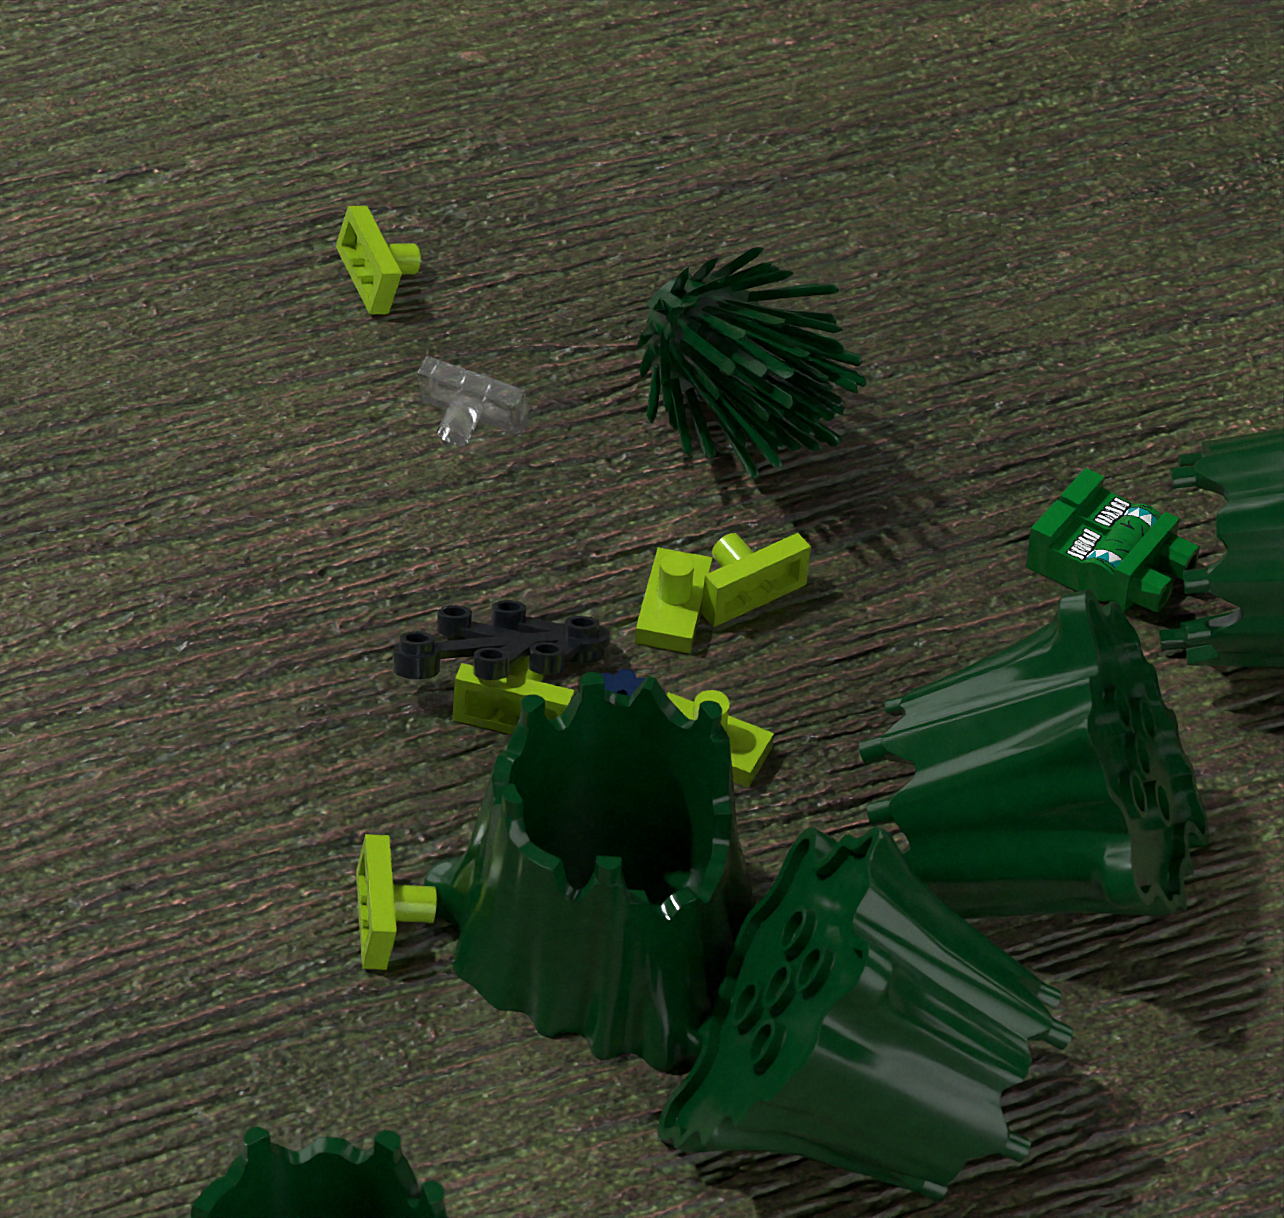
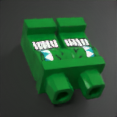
M1085 467L1060 495V501L1056 500L1031 527L1026 568L1076 591L1090 589L1099 601H1110V603L1116 601L1124 614L1133 603L1159 613L1168 602L1174 579L1160 572L1163 570L1184 580L1183 570H1193L1197 566L1200 547L1177 535L1179 517L1166 511L1161 515L1152 506L1143 503L1134 504L1104 489V476Z

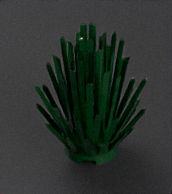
M762 247L748 250L711 275L708 274L715 268L718 258L707 261L694 275L689 273L688 267L678 277L664 284L653 295L647 305L651 311L646 328L641 332L637 348L643 346L645 350L640 364L641 378L649 371L653 363L647 407V417L650 423L653 424L657 415L662 385L663 403L669 416V423L674 429H679L682 449L690 457L692 444L681 392L683 391L703 454L706 458L712 459L716 457L715 447L697 396L702 397L712 410L747 474L752 478H759L760 472L745 448V436L739 428L773 466L784 468L781 459L772 449L779 450L785 446L790 451H797L801 448V444H803L810 451L821 450L822 446L810 436H814L820 442H826L832 447H836L841 443V436L819 421L821 417L826 421H831L836 413L842 415L845 410L843 399L832 392V386L829 384V381L855 394L858 393L857 385L861 387L866 386L864 374L831 361L835 360L853 366H860L862 358L858 353L844 350L842 343L836 338L803 329L808 327L830 333L843 331L841 327L835 325L837 321L833 314L776 309L762 306L758 303V301L833 294L839 292L838 287L832 284L818 285L816 283H808L750 292L746 290L785 280L794 274L789 270L779 271L777 266L771 265L773 262L761 263L734 273L757 258L764 250ZM724 393L729 397V399L734 403V405L740 410V412L745 416V418H744V417L739 413V411L732 405V403L724 396Z

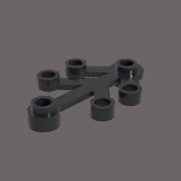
M502 600L492 604L491 625L473 622L472 611L467 607L448 605L438 609L437 631L445 636H461L470 639L435 642V637L430 633L421 631L406 632L400 636V642L394 646L393 671L398 676L408 679H427L438 675L440 672V659L474 656L473 674L476 677L485 680H500L508 676L509 669L529 655V669L531 671L545 675L557 674L564 670V664L568 661L591 663L602 659L604 648L610 644V631L600 626L597 619L588 616L569 617L565 620V624L527 617L526 605L513 600Z

